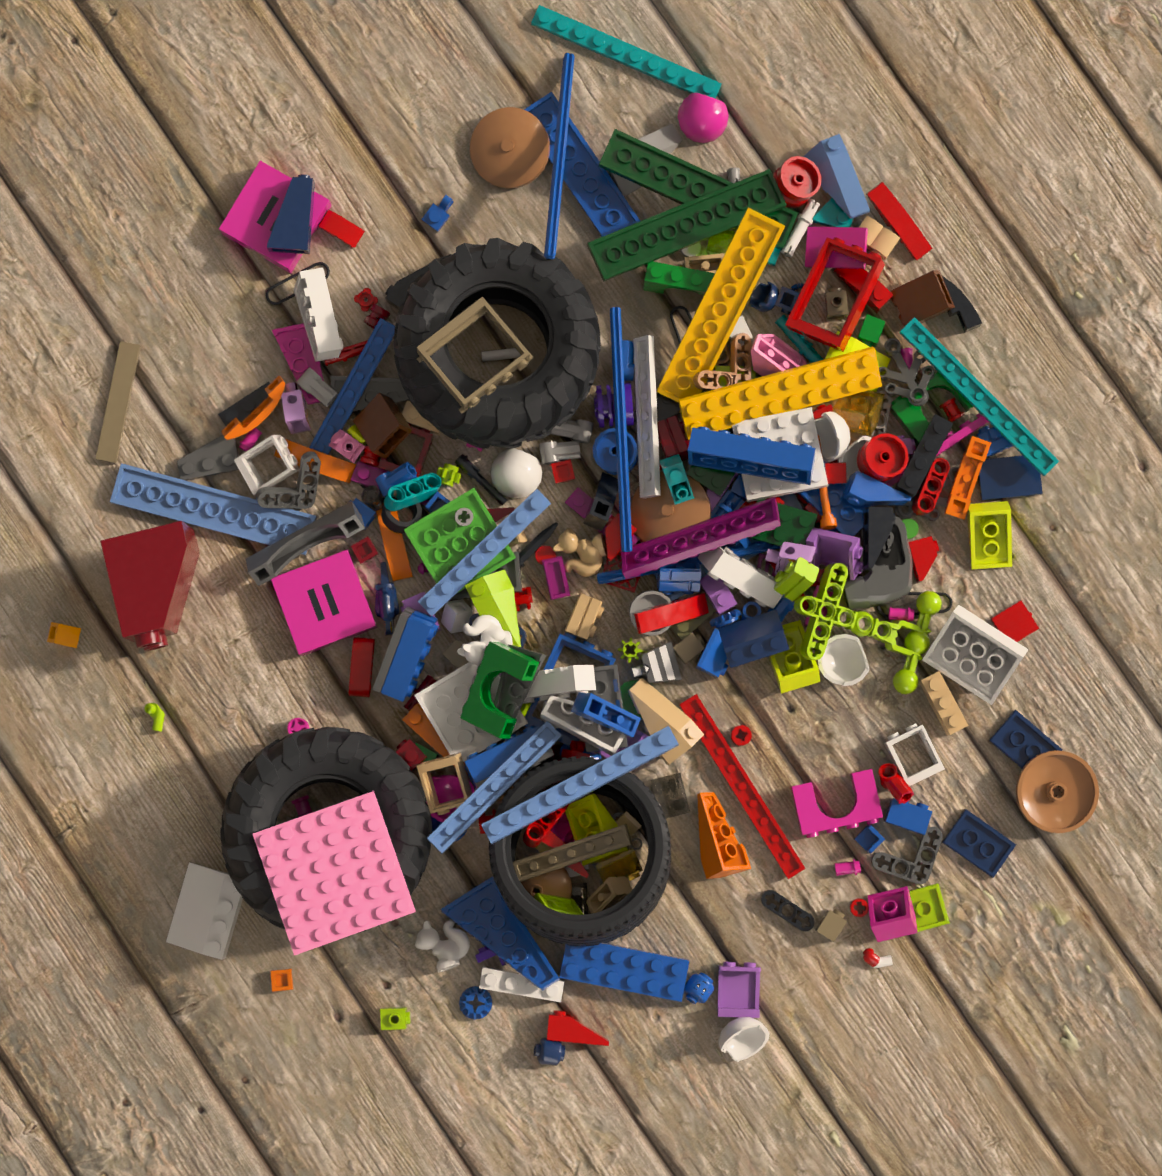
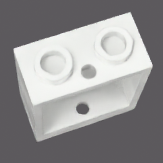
M271 435L234 459L253 495H256L260 488L274 487L299 471L298 461L287 448L288 443L281 435ZM275 445L288 469L264 484L251 459Z
M916 723L905 728L906 733L899 735L896 732L888 736V741L884 743L899 775L909 786L945 769L924 726H917ZM919 733L934 765L907 777L892 745Z

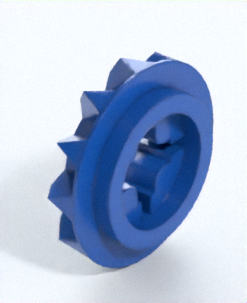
M735 609L711 619L710 625L716 628L722 627L738 620V616L741 613Z
M479 986L467 988L459 1000L460 1010L470 1019L484 1018L492 1008L490 993L486 989H480ZM477 994L478 1001L485 1003V1005H478L476 1012H474L473 1005L467 1003V1001H473Z

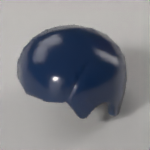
M767 282L768 285L760 283L756 287L750 298L749 303L751 307L760 312H768L776 306L775 303L780 291L771 282Z

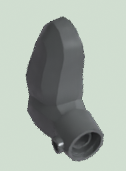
M895 516V525H893L873 568L868 570L869 573L863 577L861 575L856 577L855 580L846 581L843 593L848 609L853 611L883 606L902 599L911 591L912 555L907 539L906 526L897 516Z

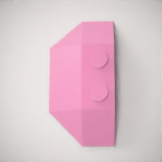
M775 334L756 335L751 349L753 370L759 375L766 376L808 364L801 354Z

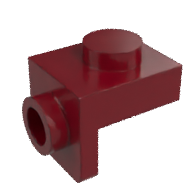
M405 739L397 746L398 750L396 753L410 766L411 771H414L417 765L427 758L411 739L408 741Z

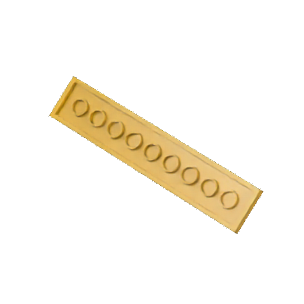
M749 207L747 208L656 392L677 402L678 399L702 392V390L695 387L693 382L694 376L700 371L713 370L785 225ZM704 377L700 378V380L704 383H706L708 380L704 379Z
M872 346L678 399L686 438L689 440L692 427L698 428L702 426L709 428L711 431L718 432V430L732 428L733 425L744 420L799 410L882 387L876 351Z

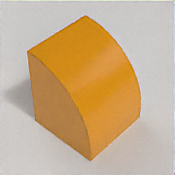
M51 622L47 642L77 648L81 628Z

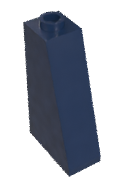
M301 174L298 177H292L267 243L269 252L310 254L315 182L309 175Z

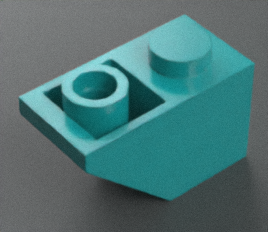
M679 454L660 460L659 462L674 504L677 505L694 499Z

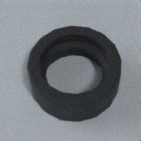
M420 503L408 507L413 514V518L409 522L398 521L391 515L390 510L383 506L381 513L383 523L393 532L405 533V528L420 520L422 515Z

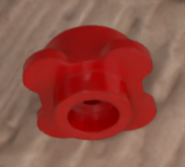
M364 288L358 295H355L354 301L361 306L363 312H367L373 304L378 303V298L372 295L371 289Z

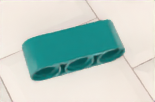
M428 473L392 486L384 499V506L390 511H397L431 499L441 486V478L437 474Z

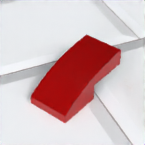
M329 209L318 225L319 228L331 236L337 237L352 248L356 247L365 232L360 227Z

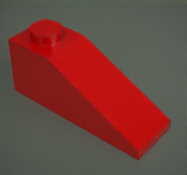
M836 268L834 270L857 295L869 273L865 269ZM877 280L867 305L877 314L891 300L893 294Z
M554 1010L553 1014L549 1013L547 1040L609 1046L608 1039L572 1016L566 1015V1011Z

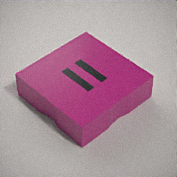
M259 161L219 230L222 235L247 249L258 252L266 260L291 274L303 254L269 252L267 243L292 178ZM315 191L311 236L318 230V225L327 210H330L332 206L329 199Z
M348 550L271 579L300 656L328 647L338 640L352 638L378 628Z

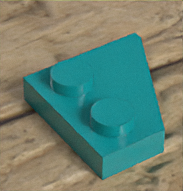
M833 198L813 217L814 223L828 227H851L853 221L835 203Z

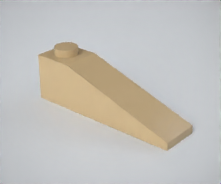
M640 678L628 690L637 713L642 716L646 732L652 735L669 726L679 746L660 755L667 765H670L688 751L704 735L691 718L643 678Z

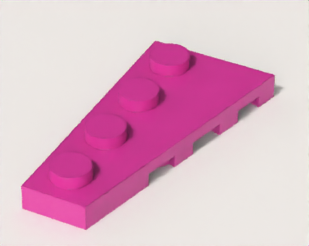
M304 323L272 330L296 381L309 367L324 381L320 361L315 362ZM300 387L308 405L321 403L311 393L308 394Z

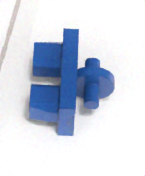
M728 489L711 512V519L738 510L745 501Z

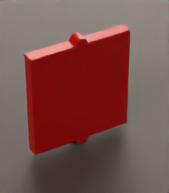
M1022 600L991 618L997 630L1016 642L1039 629L1032 618V613L1027 610Z

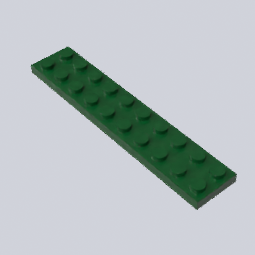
M614 129L598 165L600 168L681 205L733 184L726 179L617 129ZM786 207L765 215L785 225L775 248L781 251L798 215L797 212Z
M768 169L588 242L587 247L604 282L738 227L748 207L763 215H768L785 208L787 204L771 170Z

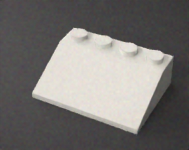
M958 605L924 656L923 661L992 705L1028 649Z
M189 862L166 942L223 960L226 958L243 900L228 873Z

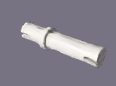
M809 199L802 214L798 215V221L781 251L782 254L786 253L788 257L793 256L807 227L812 224L813 216L818 207H820L818 202L815 204V200Z

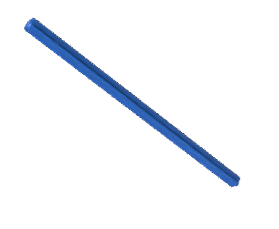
M572 53L564 54L544 251V257L551 260L555 258L575 58Z
M620 307L610 308L621 551L631 552L632 530Z
M835 529L827 530V531L836 532ZM759 541L751 543L746 549L742 545L729 547L728 549L740 557L765 552L768 549H780L781 547ZM698 554L695 557H689L678 561L699 562V564H702L701 561L698 559V556L700 554ZM622 569L597 574L598 584L625 580ZM657 570L648 571L640 574L637 577L655 574L658 572Z

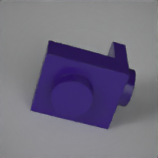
M484 946L478 949L479 953L475 957L479 963L496 954ZM498 957L502 966L507 964L500 957Z

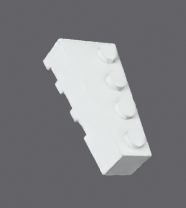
M323 268L300 271L294 287V293L315 362L338 358L343 349V341L341 337L339 338L338 326L334 317Z
M718 547L713 551L700 553L698 559L709 571L707 573L715 580L719 578L724 580L723 583L731 589L738 588L739 592L747 598L752 596L756 599L755 602L762 607L767 605L774 609L783 596L774 590L776 581H774L775 578L760 568L755 570L756 567L744 558L740 561V558L727 547L724 550Z
M571 665L540 670L523 703H532L534 698H540V701H547L551 695L569 698L570 693H576L577 696L578 692L588 693V691L596 690L593 665Z

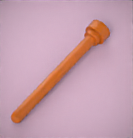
M818 435L819 444H820V449H821L820 436ZM827 487L819 488L823 512L820 520L821 529H834L837 527L836 518L831 514Z

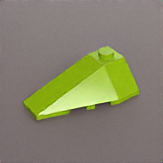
M502 570L483 576L465 585L480 616L491 615L495 617L501 624L502 629L511 633L512 645L521 647L514 587L506 571Z

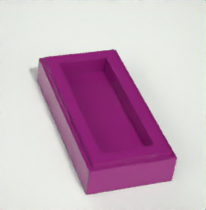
M562 556L543 559L542 563L550 600L570 596Z

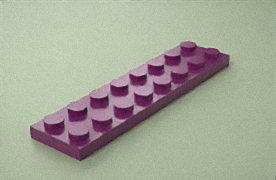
M773 497L634 545L631 552L621 551L622 573L625 579L637 577L642 573L657 570L668 564H675L680 560L695 557L706 551H713L718 547L733 544L738 540L753 537L764 531L774 530L776 527L781 526L776 499Z

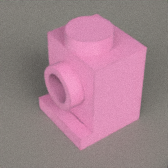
M341 429L332 436L329 444L331 448L353 463L365 448L363 444Z

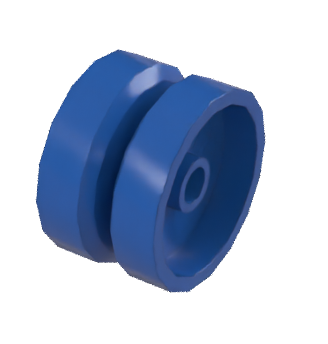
M611 428L601 432L595 439L593 457L603 471L618 476L617 454L614 455L612 453L613 450L616 451L615 428ZM627 432L628 469L631 472L638 463V445L633 436Z

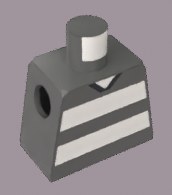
M668 642L641 655L643 664L631 667L634 679L646 676L649 684L682 680L672 642Z

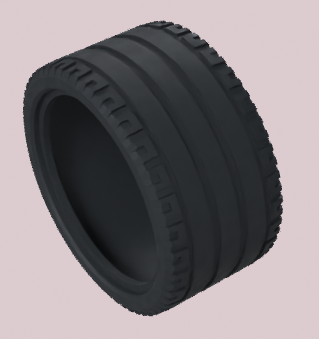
M575 756L562 758L560 761L556 759L544 763L542 767H536L528 772L526 777H521L513 785L512 790L510 789L502 799L501 805L499 804L494 818L603 761V759L595 760L594 757L585 756L576 758ZM629 772L591 792L612 798L626 807L640 823L648 843L647 862L640 880L623 900L606 910L592 914L572 915L544 906L526 891L514 870L512 862L515 861L517 842L522 829L492 845L489 841L490 867L501 896L514 916L537 935L550 941L570 946H594L600 943H608L638 927L659 903L670 874L671 840L669 827L663 809L654 794L637 776Z

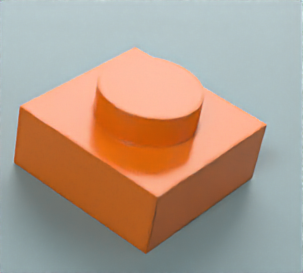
M292 969L270 971L272 992L294 989Z

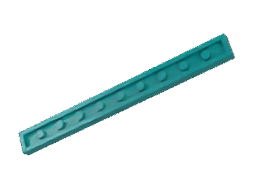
M541 5L538 6L532 19L531 25L690 94L700 93L716 99L722 83Z
M915 317L899 332L1043 476L1059 462Z

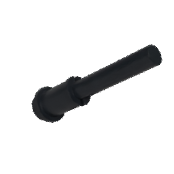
M461 454L454 462L456 467H460L471 480L474 478L500 505L503 506L508 501L479 473L480 469L468 459L467 455Z

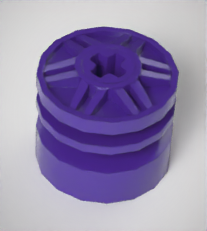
M624 383L626 426H634L631 383ZM601 385L596 386L594 407L599 428H604V419L607 418L609 419V428L613 427L615 418L614 394L611 392L610 385H606L607 394H602Z

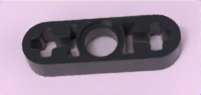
M766 890L761 895L763 906L799 930L809 931L813 928L815 923L813 916L776 891ZM774 894V900L780 902V899L784 900L779 905L778 911L774 910L775 904H766V895ZM787 904L793 907V914L789 917L782 914V907ZM797 910L801 911L800 917L804 919L806 916L809 917V926L805 925L802 928L801 921L797 919L795 923L791 921L796 916Z

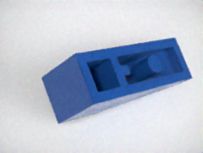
M859 471L850 475L842 495L850 504L856 506L904 505L911 500V496Z
M578 692L571 712L587 720L632 738L641 720L640 717L592 693Z

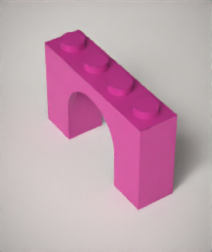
M872 769L850 774L855 793V803L852 810L841 818H830L820 811L816 803L812 782L790 787L801 835L806 834V837L810 838L819 836L818 832L826 830L827 834L839 831L838 827L846 826L847 829L859 827V822L866 821L867 825L878 823V818H882L883 814Z

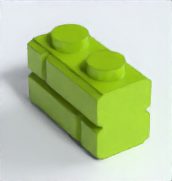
M802 557L797 558L794 562L790 561L785 570H780L775 576L774 581H776L774 590L781 595L784 594L787 599L793 602L815 583L819 568L812 563L809 564Z

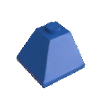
M714 629L696 668L718 678L719 675L724 676L728 664H725L727 656L719 630Z

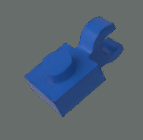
M445 195L440 205L436 206L433 203L421 220L439 232L450 217L446 211L453 204V199Z

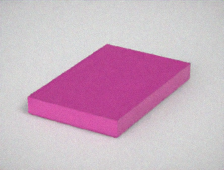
M808 227L805 267H813L827 237L831 239L837 237L843 240L846 245H857L866 252L868 228ZM833 251L825 268L865 269V263Z

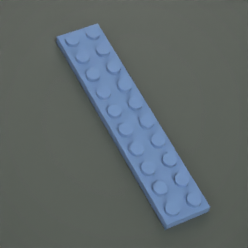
M122 463L110 499V503L176 521H183L187 524L268 546L316 521L317 518L315 515L289 508H264L258 504L256 499ZM306 550L305 552L301 553V555H305V556H306L307 550Z

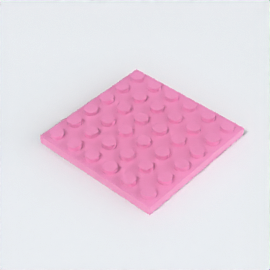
M374 791L253 833L294 955L416 912Z

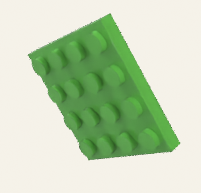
M472 488L405 528L404 531L437 584L488 536L497 525L475 488ZM460 508L470 509L473 513L471 524L467 526L459 525L455 520L457 510ZM462 511V514L458 515V519H462L461 522L466 523V520L470 519V514L467 515V511ZM507 545L467 584L492 573L515 559L516 556L510 546Z

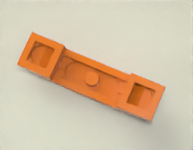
M280 375L265 388L269 396L242 422L235 417L221 431L225 439L229 440L246 434L270 415L278 404L286 384Z
M971 436L957 470L945 514L965 520L971 503L970 499L982 464L986 460L991 442Z
M285 438L288 443L287 448L296 457L298 466H300L302 455L312 451L318 455L321 461L320 474L347 483L351 482L357 464ZM276 449L274 456L282 459ZM311 459L310 462H307L309 465V470H311V462H315L313 459Z
M384 501L376 502L378 522L392 580L394 582L411 578L413 575L403 534L393 532L386 527L381 517ZM390 511L391 515L399 521L398 511Z

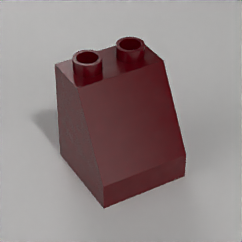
M183 521L100 541L122 637L135 642L136 647L143 648L144 651L168 646L166 636L174 635L178 632L200 555L195 531Z

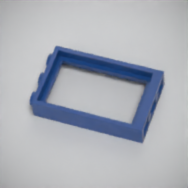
M565 632L564 635L559 634L544 670L554 668L564 645L605 663L604 666L614 665L616 659L613 658V653L604 649L601 652L594 649L595 645L584 641L583 644L575 641V636ZM534 698V702H532L526 716H524L528 724L524 725L525 727L532 725L534 727L540 725L541 727L545 723L543 720L532 716L540 698ZM556 728L562 735L558 742L570 746L572 740H580L565 730Z

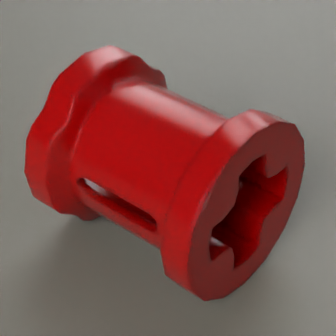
M955 397L939 406L940 409L944 410L949 419L948 421L951 423L965 415L955 403Z

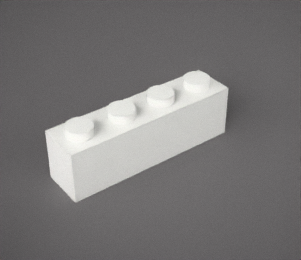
M483 966L479 988L561 1002L565 980L560 979L541 991L519 972Z

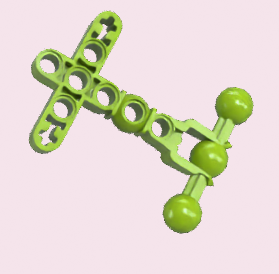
M843 563L828 564L824 570L816 598L800 596L794 601V610L801 615L810 617L800 651L803 658L807 660L821 659L825 653L832 626L845 627L844 629L851 630L858 637H872L885 643L887 650L907 655L903 669L899 670L893 677V685L901 694L907 695L914 692L918 687L919 681L915 673L919 660H923L922 654L930 647V639L927 635L932 632L928 628L930 619L942 607L939 595L933 591H925L918 596L916 607L920 613L916 625L904 620H895L892 623L879 621V619L873 618L866 611L856 612L839 606L848 576V569ZM834 569L839 572L838 576L834 573ZM829 587H832L833 589V595L831 597H829L827 594V589ZM804 600H807L809 603L806 611L802 607ZM824 606L828 611L825 617L821 614V609ZM841 613H844L846 615V621L844 623L840 621ZM860 619H863L865 622L863 629L859 627ZM879 625L883 627V633L881 635H879L877 632V628ZM817 626H820L822 630L819 637L815 633ZM900 628L911 630L905 637L904 645L906 648L896 645L895 638L898 636L897 630ZM810 648L815 650L814 654L810 651Z

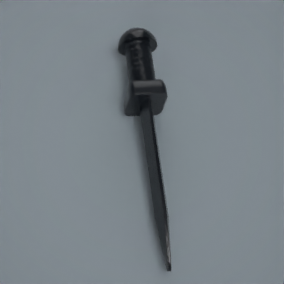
M557 522L544 529L519 553L520 568H523L525 566L524 562L550 538L558 526Z

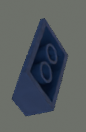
M777 609L718 628L730 668L790 650Z

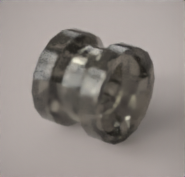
M371 485L363 490L361 498L369 508L374 511L383 508L385 498L377 486Z

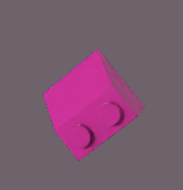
M907 886L868 895L870 926L877 942L918 933L916 916Z

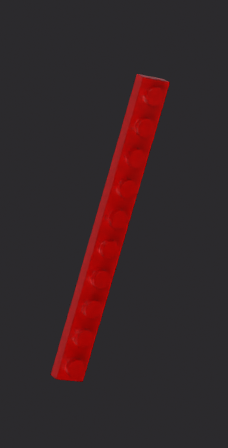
M695 694L679 704L682 711L703 732L704 735L700 738L787 879L806 869L698 695Z

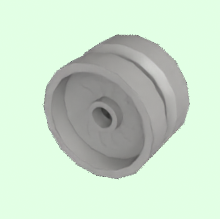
M655 590L641 592L635 596L630 604V621L637 629L635 613L660 604L670 603V599L663 593ZM670 626L643 634L650 636L659 635L668 630Z

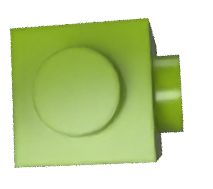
M407 1007L381 1008V1030L406 1029L407 1024H411V1014L407 1012Z

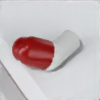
M867 948L863 951L864 961L873 968L893 965L891 955L879 957L872 948Z

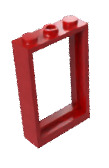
M827 237L785 324L790 331L844 352L885 266L881 256L872 251L866 253L861 247L854 244L848 246L837 237H834V239ZM833 251L872 266L839 335L801 320Z

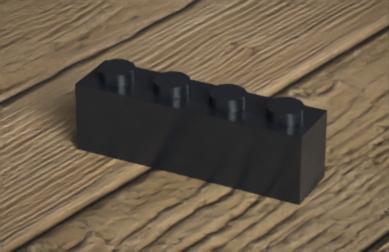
M936 414L932 417L895 487L896 490L911 496L912 499L914 498L953 423Z

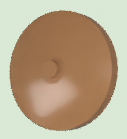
M515 107L500 108L487 114L475 127L470 141V156L476 171L487 182L506 189L523 187L534 181L544 170L550 154V141L543 124L530 112Z
M660 472L661 496L647 499L640 498L639 486L630 506L631 523L637 528V536L643 542L711 519V504L704 487L687 476L694 499L675 505L663 472Z
M1047 751L1033 757L1021 770L1016 784V799L1021 813L1032 825L1051 833H1066L1081 827L1090 819L1098 803L1099 786L1094 771L1081 757L1066 751Z

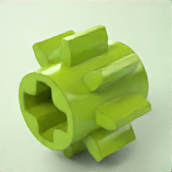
M444 463L443 468L438 467L436 474L441 478L442 485L453 487L454 483L459 484L461 473H458L459 468L454 465Z
M630 637L628 643L622 640L621 642L624 646L617 650L623 652L620 659L626 657L628 658V663L631 662L632 658L639 660L637 653L643 652V650L637 647L640 641L635 644L632 642V637ZM626 646H634L635 654L627 655L625 653L627 651Z

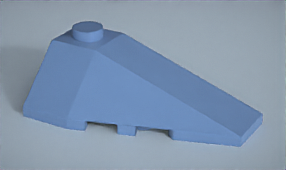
M840 134L820 141L803 156L814 162L821 174L822 189L835 200V203L851 219L870 212Z

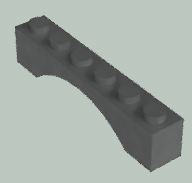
M352 501L246 558L248 573L258 586L275 578L287 564L306 550L329 540L349 538L365 529L362 515Z

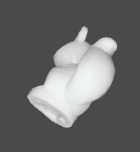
M481 615L473 621L471 626L468 623L463 626V631L468 636L481 634L480 641L463 644L462 648L457 650V653L465 656L468 662L479 666L489 641L501 642L507 646L508 644L512 645L511 633L503 630L495 617Z
M427 920L423 924V929L418 932L415 946L418 949H432L433 955L439 959L436 965L438 973L460 965L459 959L464 957L470 948L467 934L461 929L453 928L455 922L452 920L446 921L443 926L444 934L448 940H440L438 932L431 927L430 922Z

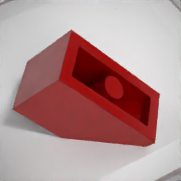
M619 513L615 517L612 515L609 518L605 528L607 559L610 562L621 551ZM631 524L633 536L637 532V528Z
M932 536L908 542L912 555V568L917 583L924 580L937 557V552H939L938 543L936 540H933Z

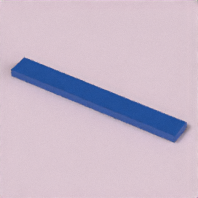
M382 318L379 319L309 448L328 455L330 454L332 448L329 444L332 436L345 427L393 339L395 332L393 324Z

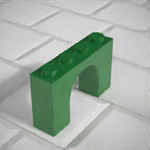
M652 261L647 266L644 291L664 294V289L676 288L692 291L704 296L715 273Z
M939 372L929 381L926 391L935 388L945 389L954 395L966 412L973 408ZM920 395L915 397V399L922 398ZM899 396L891 402L893 406L890 408V412L910 438L915 440V444L918 445L929 422L924 417L921 406H913L908 398Z
M489 641L484 650L483 660L477 668L474 683L470 687L468 699L462 707L460 718L497 738L510 739L517 719L495 707L491 699L492 683L502 672H506L522 681H532L539 661L501 642Z

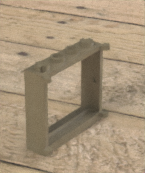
M483 297L417 347V353L420 356L417 358V361L419 363L424 361L461 405L459 409L461 414L468 407H475L480 402L482 396L485 394L488 396L493 393L497 388L496 385L500 382H507L513 376L512 373L514 371L524 369L529 364V361L533 359L529 351ZM484 314H487L521 356L465 399L430 356Z

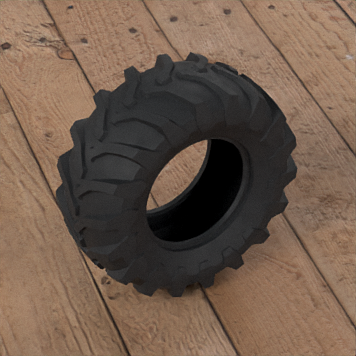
M490 238L487 245L463 243L456 247V253L436 258L428 265L429 270L425 274H421L408 288L405 302L401 304L397 314L393 336L394 360L397 373L412 405L424 419L429 421L447 437L454 440L460 439L478 448L488 449L490 445L517 448L522 446V441L529 442L549 436L556 425L560 427L576 413L581 402H584L598 370L599 352L601 350L600 329L597 315L584 285L579 279H575L568 267L557 257L553 260L546 259L544 253L531 243L522 242L519 246H516L500 238ZM481 297L489 305H506L524 312L538 325L544 336L547 353L543 362L527 378L510 385L496 386L497 388L493 393L488 396L485 394L480 398V402L475 407H468L461 414L459 411L461 405L424 361L421 363L417 361V358L420 357L417 353V347ZM447 344L430 356L465 399L484 385L470 378L458 368L449 353Z
M322 727L315 730L314 728L299 730L288 734L281 740L277 739L264 747L255 755L252 761H248L235 779L231 792L227 795L222 813V827L220 828L222 855L226 863L227 872L236 890L240 893L243 900L269 923L285 930L253 833L276 826L278 815L287 800L304 787L316 783L329 782L345 785L360 795L374 791L410 896L418 886L422 874L425 872L431 850V843L427 839L432 834L431 814L426 802L425 792L418 778L410 771V766L394 750L384 746L383 742L361 732H350V729Z

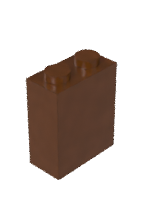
M932 270L891 290L893 294L891 300L894 306L898 307L900 312L899 319L904 326L914 317L920 323H923L955 308L940 270Z
M380 392L353 420L372 453L385 459L413 431L393 399Z

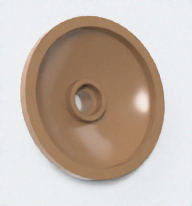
M565 868L521 882L533 898L535 893H537L535 888L540 890V894L571 898L572 882Z

